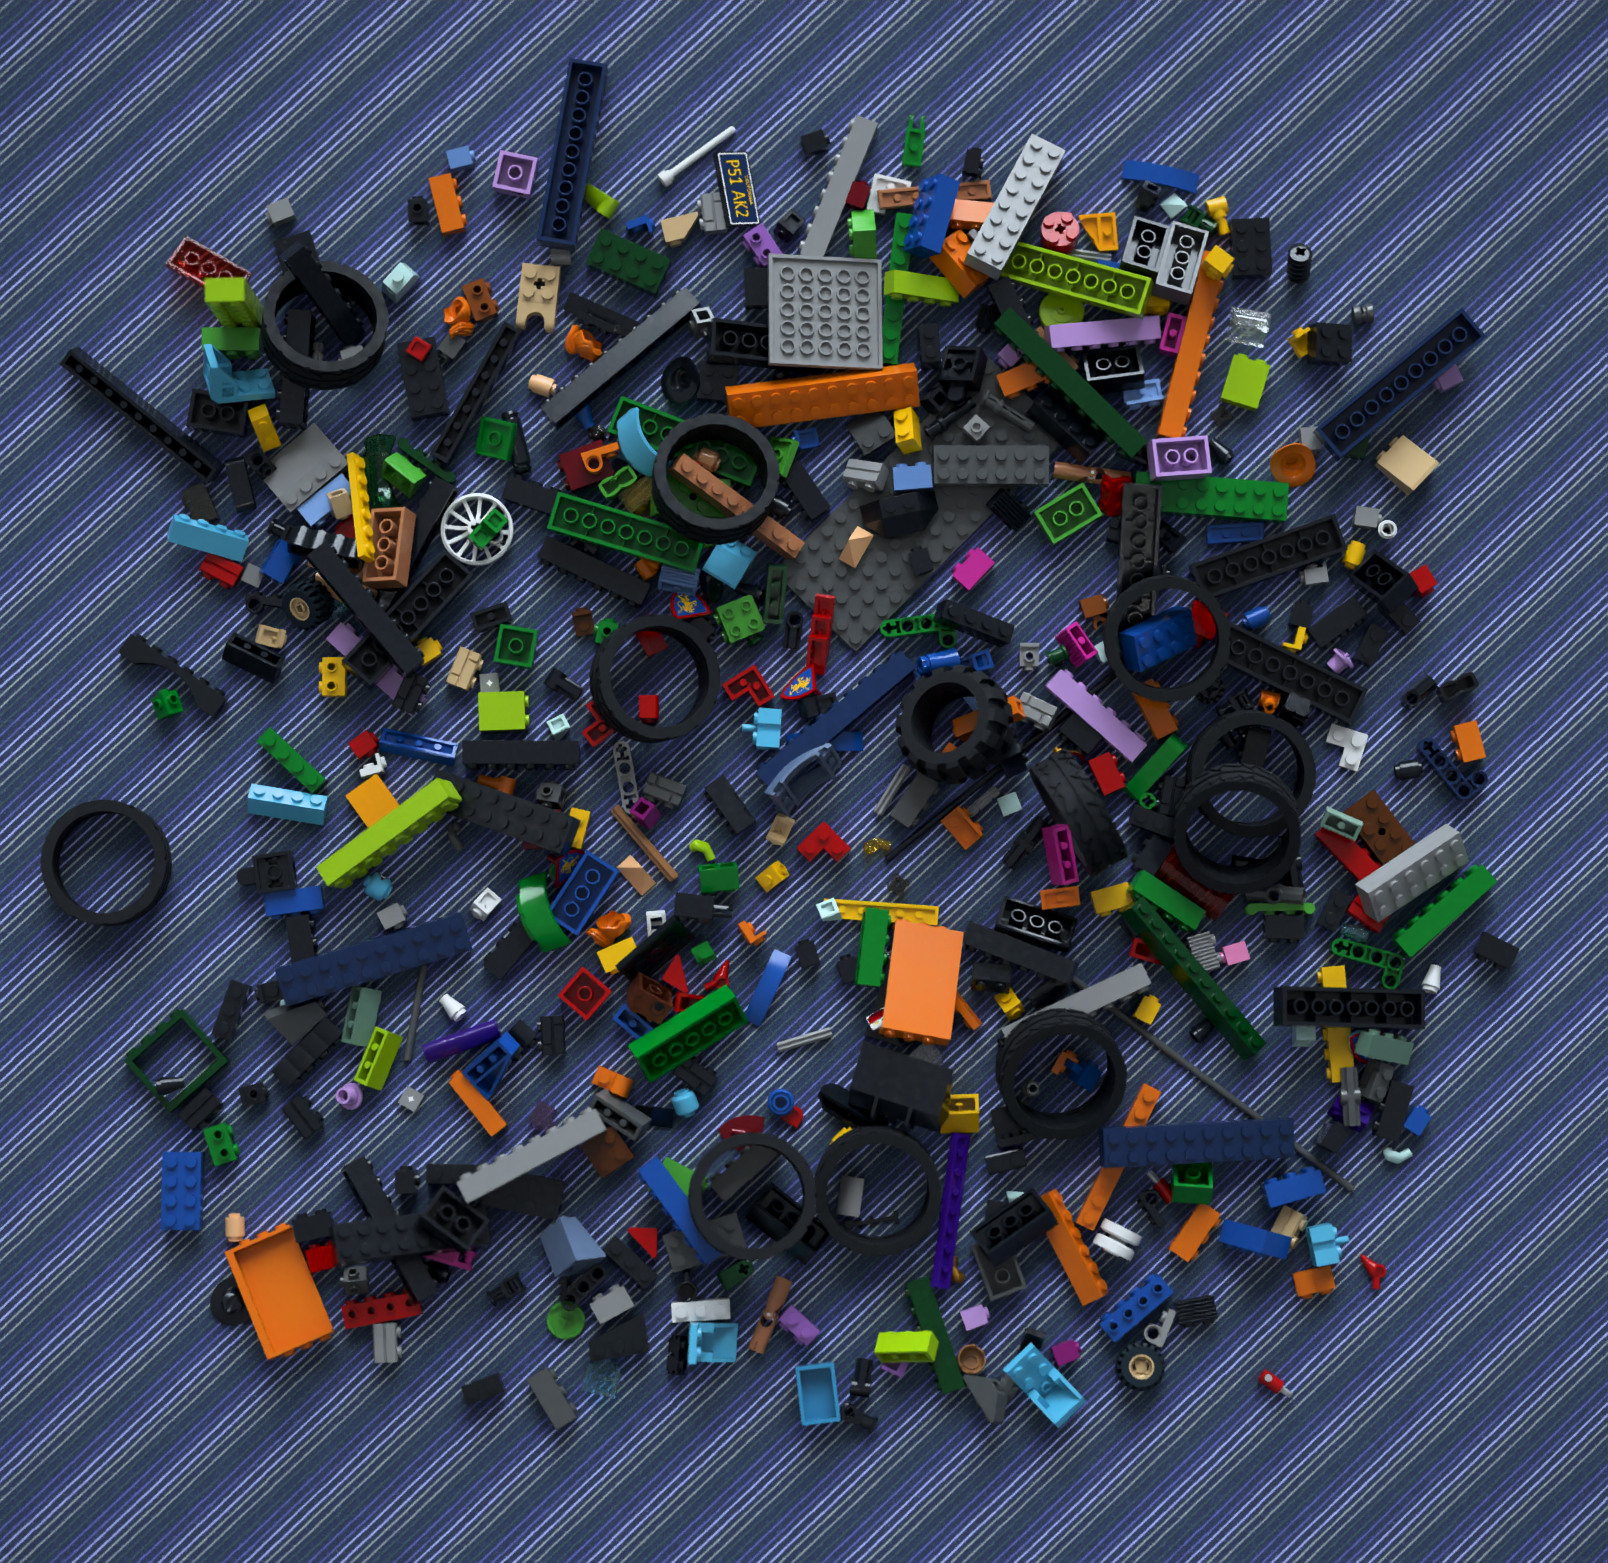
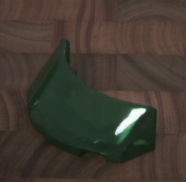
M376 434L367 437L364 442L365 451L360 457L365 461L366 486L370 510L403 507L396 499L391 483L380 475L384 460L391 455L396 435Z

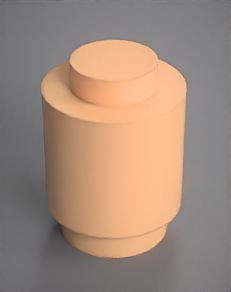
M533 374L529 380L528 389L532 390L533 393L550 398L551 395H555L558 385L555 384L556 381L540 374Z
M230 1213L229 1217L225 1218V1235L228 1237L229 1242L243 1241V1236H245V1220L243 1216H240V1213Z

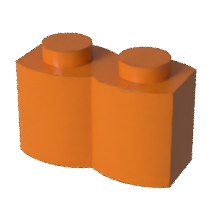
M1331 1265L1291 1273L1296 1294L1298 1297L1302 1296V1299L1312 1298L1313 1293L1320 1292L1321 1295L1332 1293V1289L1336 1288Z

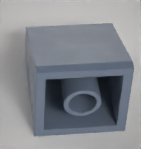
M561 1216L556 1219L553 1225L546 1227V1231L540 1235L555 1278L585 1274L606 1257L604 1251L576 1217L567 1218V1216Z

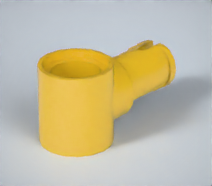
M1222 196L1205 201L1208 216L1219 223V236L1229 234L1230 230L1226 220L1229 209L1226 198Z

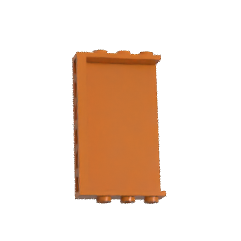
M907 919L896 920L892 926L894 935L883 1020L879 1034H883L887 1038L900 1037L905 1041H922L926 1045L938 1044L947 1046L951 1040L964 932L949 930L944 926L933 927L923 922L912 923Z
M280 1224L270 1233L268 1231L257 1234L258 1238L251 1241L250 1238L239 1242V1246L225 1252L269 1361L283 1355L285 1358L296 1354L295 1350L299 1348L305 1350L314 1346L313 1342L320 1340L324 1342L332 1338L331 1335L335 1331L299 1242L296 1243L294 1230L290 1224Z

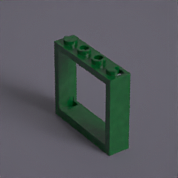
M185 1009L175 1010L169 1016L171 1019L166 1024L164 1022L159 1024L152 1036L147 1035L140 1041L141 1046L137 1049L134 1047L126 1053L127 1058L124 1060L169 1113L176 1110L230 1062ZM183 1018L218 1060L169 1102L163 1094L158 1095L156 1086L137 1066L134 1060Z

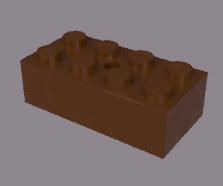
M1374 789L1342 812L1363 822L1358 838L1374 859L1382 866L1415 845V842ZM1380 828L1384 830V835L1378 833Z

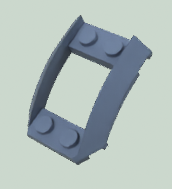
M829 743L814 748L788 763L777 774L764 793L771 797L778 812L791 817L789 813L793 807H798L812 790L829 779L835 780L834 772L837 768H840L842 760L834 747ZM814 760L819 762L820 767L805 774L790 788L788 787V782L803 767Z

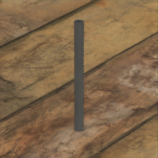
M426 965L419 967L403 1060L411 1061L427 972Z

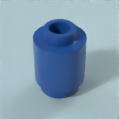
M1258 606L1244 613V618L1241 620L1244 627L1252 631L1267 624L1272 618L1266 606Z

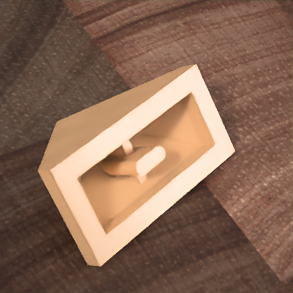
M857 526L845 545L839 560L856 568L874 535Z
M631 855L616 867L642 896L656 884Z

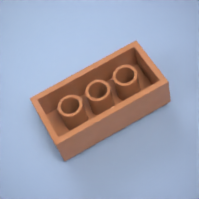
M406 507L371 509L370 522L373 530L372 540L375 548V561L371 563L365 562L362 582L373 589L407 587L416 519L415 513Z

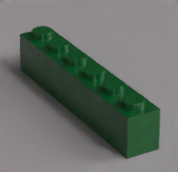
M926 1275L906 1282L907 1287H904L907 1299L911 1298L913 1305L910 1306L913 1317L917 1316L919 1324L916 1325L918 1332L924 1330L932 1331L939 1341L934 1362H928L931 1372H936L938 1378L934 1380L937 1390H942L944 1395L964 1388L965 1384L933 1288L931 1287L929 1276Z

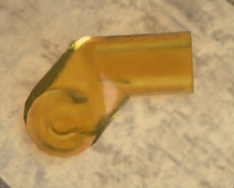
M874 837L864 844L863 849L868 855L879 848L889 851L892 842Z

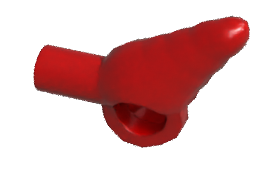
M729 960L722 964L712 981L704 984L706 991L715 987L719 989L725 984L729 986Z
M1360 1255L1368 1275L1372 1278V1289H1380V1278L1385 1276L1386 1268L1384 1265L1370 1260L1365 1255Z

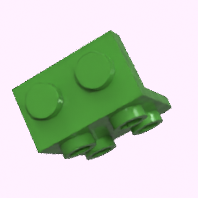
M747 595L719 606L715 609L716 614H713L716 624H720L723 630L720 632L724 643L728 642L729 646L736 644L738 640L765 629L752 595Z

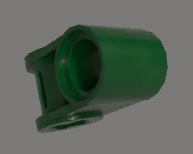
M741 1260L718 1273L716 1277L727 1292L749 1277L754 1270V1266L749 1260ZM741 1264L749 1266L748 1273L740 1271Z

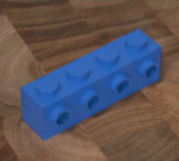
M1153 1274L1149 1275L1144 1280L1145 1284L1141 1288L1135 1287L1129 1293L1131 1296L1128 1299H1121L1114 1305L1116 1308L1111 1313L1107 1311L1099 1318L1101 1322L1098 1324L1113 1342L1119 1340L1174 1293L1159 1274L1155 1276Z

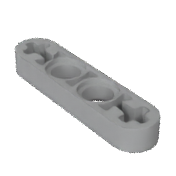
M618 741L613 746V755L623 809L627 814L631 815L630 809H626V805H629V799L624 800V796L636 794V798L632 797V801L635 804L639 799L630 747L627 742ZM622 744L623 747H627V750L624 751L625 758L629 756V760L618 762L617 758H621V754L616 752V749ZM623 763L630 765V772L627 774H623L619 770L620 765ZM626 782H631L634 785V789L630 793H626L623 790V785Z

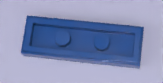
M1263 522L1206 525L1207 545L1247 543L1264 539Z

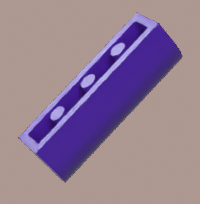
M494 1019L421 1046L428 1063L431 1064L493 1042L500 1038L502 1034L497 1020Z

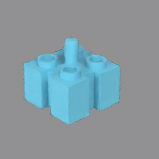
M759 708L758 712L754 713V725L742 724L743 732H753V745H756V749L777 751L780 748L782 709Z
M1322 1223L1305 1228L1312 1265L1319 1267L1339 1263L1342 1253L1338 1245L1349 1243L1348 1236L1338 1237L1336 1227H1333L1330 1223Z

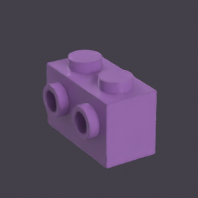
M763 223L743 235L744 241L742 244L748 252L752 251L755 256L753 260L758 267L768 268L769 253L783 254Z
M792 1304L778 1318L781 1321L779 1325L786 1332L790 1330L795 1334L793 1338L800 1345L804 1343L807 1346L820 1332Z

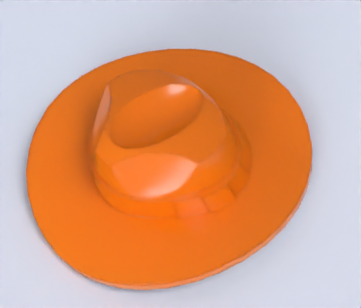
M1293 443L1280 448L1272 455L1270 469L1278 482L1289 483V487H1298L1307 483L1313 477L1316 461L1312 451L1306 445Z

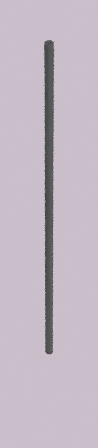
M1074 976L1072 983L1079 989L1084 990L1089 987ZM1116 1006L1107 1009L1250 1118L1264 1119ZM1294 1141L1295 1151L1347 1191L1350 1193L1353 1191L1355 1186Z

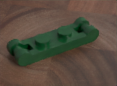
M406 438L398 440V447L405 454L440 479L452 485L456 483L457 478L452 471L445 472L441 469L442 464L435 459L430 461L426 458L427 454L423 450L412 448Z

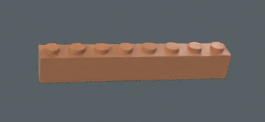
M684 453L677 455L666 471L729 518L740 515L754 506ZM767 516L763 524L752 533L753 536L788 560L796 558L805 543L770 516Z

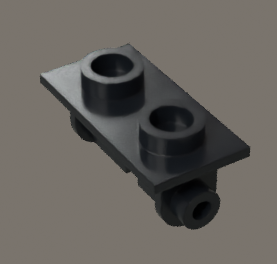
M671 1335V1338H669L668 1352L675 1354L667 1358L666 1370H668V1374L685 1375L687 1369L686 1353L689 1349L688 1336Z

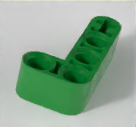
M935 614L885 620L880 626V634L884 639L890 640L938 633L939 645L943 650L955 648L957 643L956 630L933 622ZM925 620L930 621L932 627L924 629L921 623ZM905 623H910L913 629L906 632L902 626ZM896 624H899L900 633H897V629H894L897 627ZM886 626H890V629H894L891 630V634H888L887 631H884L886 629ZM951 637L953 644L947 646L943 643V639Z
M1173 732L1122 790L1137 802L1185 750L1188 744Z
M1337 938L1330 942L1329 950L1333 955L1381 968L1382 972L1379 983L1383 989H1395L1399 985L1404 967V959L1401 955L1343 938ZM1340 942V946L1349 948L1348 951L1339 950L1337 952V948L1334 945ZM1355 947H1359L1362 951L1359 958L1353 955ZM1374 952L1380 955L1378 963L1373 962L1371 959V955ZM1392 957L1397 958L1399 961L1397 968H1393L1390 965ZM1387 976H1391L1394 979L1391 987L1385 984Z

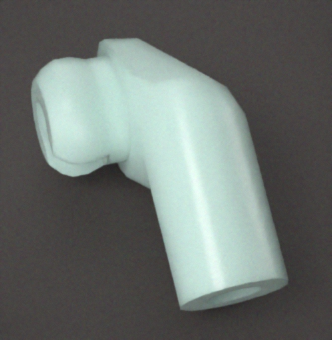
M1387 1147L1383 1151L1385 1159L1396 1164L1413 1156L1409 1148L1396 1152L1391 1147Z

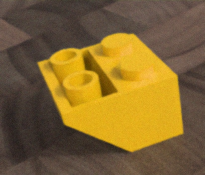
M979 1094L951 1095L949 1117L940 1128V1134L979 1132Z

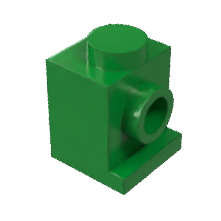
M708 940L691 949L700 967L717 958Z

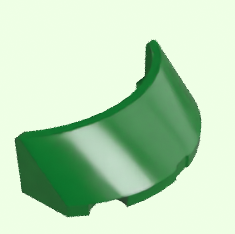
M547 871L519 880L517 886L519 887L520 894L516 895L518 913L523 927L530 939L538 942L540 950L544 953L572 944L571 940L558 925L551 911L546 888Z

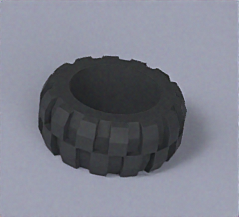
M955 665L953 669L949 666H944L932 670V676L927 677L923 675L913 683L915 689L910 695L905 693L900 703V707L903 708L902 715H897L896 732L901 735L897 738L902 755L908 758V763L936 782L945 781L948 784H963L967 782V777L972 780L978 779L988 773L986 768L989 765L993 764L996 766L1004 756L1001 753L1004 745H1010L1013 730L1008 725L1013 723L1014 720L1012 706L1008 703L1007 694L999 684L982 671H976L974 668L964 665ZM975 697L978 705V721L972 735L960 747L949 752L936 753L932 746L931 732L939 712L956 699Z

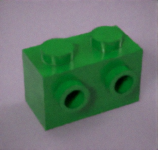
M736 861L698 865L701 893L710 895L715 894L716 891L734 892L735 889H740Z
M224 1122L203 1130L215 1167L239 1159L238 1155L241 1152L238 1144H234L232 1136H235L232 1125Z

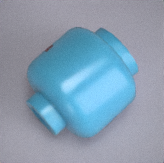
M375 872L372 876L367 875L363 882L365 894L377 901L383 898L386 899L393 888L391 880L378 872Z
M682 1088L674 1092L671 1102L676 1114L685 1118L694 1116L695 1111L699 1108L695 1092L688 1088Z

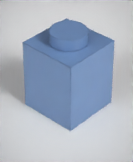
M468 145L446 151L452 173L474 168L475 154L473 150H469Z

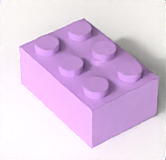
M1208 435L1151 439L1146 444L1151 482L1206 478L1212 473Z

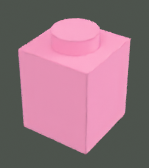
M1245 940L1222 947V952H1219L1222 963H1226V966L1250 959Z

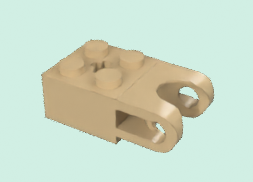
M522 263L516 328L525 330L528 319L538 315L544 319L545 331L547 333H554L562 272L561 267ZM539 282L545 284V286H541V289H537V286H535Z

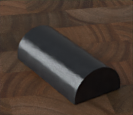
M1004 896L994 930L1068 953L1077 918L1049 909L1042 910V907Z

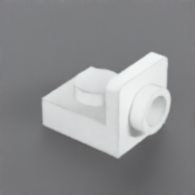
M375 753L378 765H374V763L363 765V769L359 770L361 778H369L376 773L378 775L385 773L384 768L387 767L385 757Z
M487 887L472 903L469 910L475 918L481 919L484 922L502 899Z

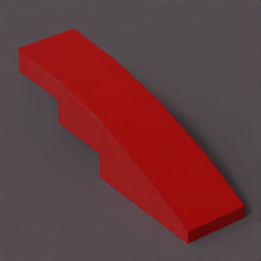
M817 593L815 595L814 614L811 620V633L808 636L806 667L815 663L816 674L825 675L836 596Z

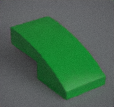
M493 508L467 539L482 551L509 520Z

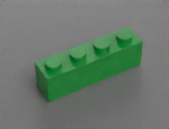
M271 727L257 740L263 748L313 794H316L328 782L325 777Z
M1145 870L1136 872L1126 890L1134 900L1144 896L1154 910L1162 915L1164 920L1178 925L1177 928L1185 933L1195 931L1206 912Z
M870 907L863 909L854 985L878 988L884 983L885 974L882 972V968L887 960V954L884 951L885 946H888L889 935L887 934V927H890L891 924L889 910Z

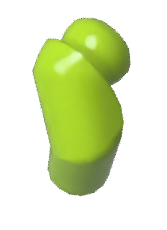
M697 839L689 844V849L692 852H702L707 862L716 858L709 843Z

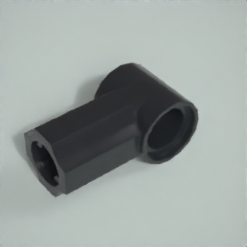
M798 611L790 612L786 618L784 648L798 650L800 648L804 618ZM792 615L800 617L798 625L790 623L789 619Z
M553 667L543 684L576 702L584 688Z
M1426 675L1401 697L1402 706L1405 709L1415 708L1438 688L1436 682L1432 677ZM1407 695L1415 698V704H1410L1407 701Z
M857 1358L854 1378L851 1381L850 1395L869 1398L873 1360Z

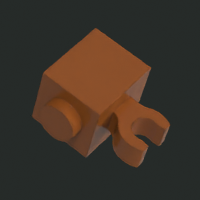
M1102 594L1079 601L1083 619L1092 618L1095 631L1098 630L1097 622L1101 621L1105 624L1106 619L1101 617V615L1106 614L1109 608L1106 597L1103 598Z

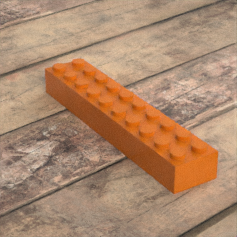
M1204 250L1155 439L1185 437L1187 427L1184 424L1188 422L1192 409L1189 408V404L1192 405L1195 399L1196 390H1193V388L1199 382L1201 372L1198 371V368H1201L1206 355L1202 352L1203 349L1206 350L1209 343L1210 335H1207L1208 331L1210 332L1215 320L1212 313H1215L1219 304V298L1216 297L1222 291L1224 280L1210 279L1205 274L1206 271L1201 268L1204 259L1210 251Z
M914 363L883 366L882 370H852L725 387L728 415L753 425V428L920 406L918 374Z

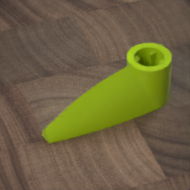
M588 183L585 200L597 212L611 219L620 202Z

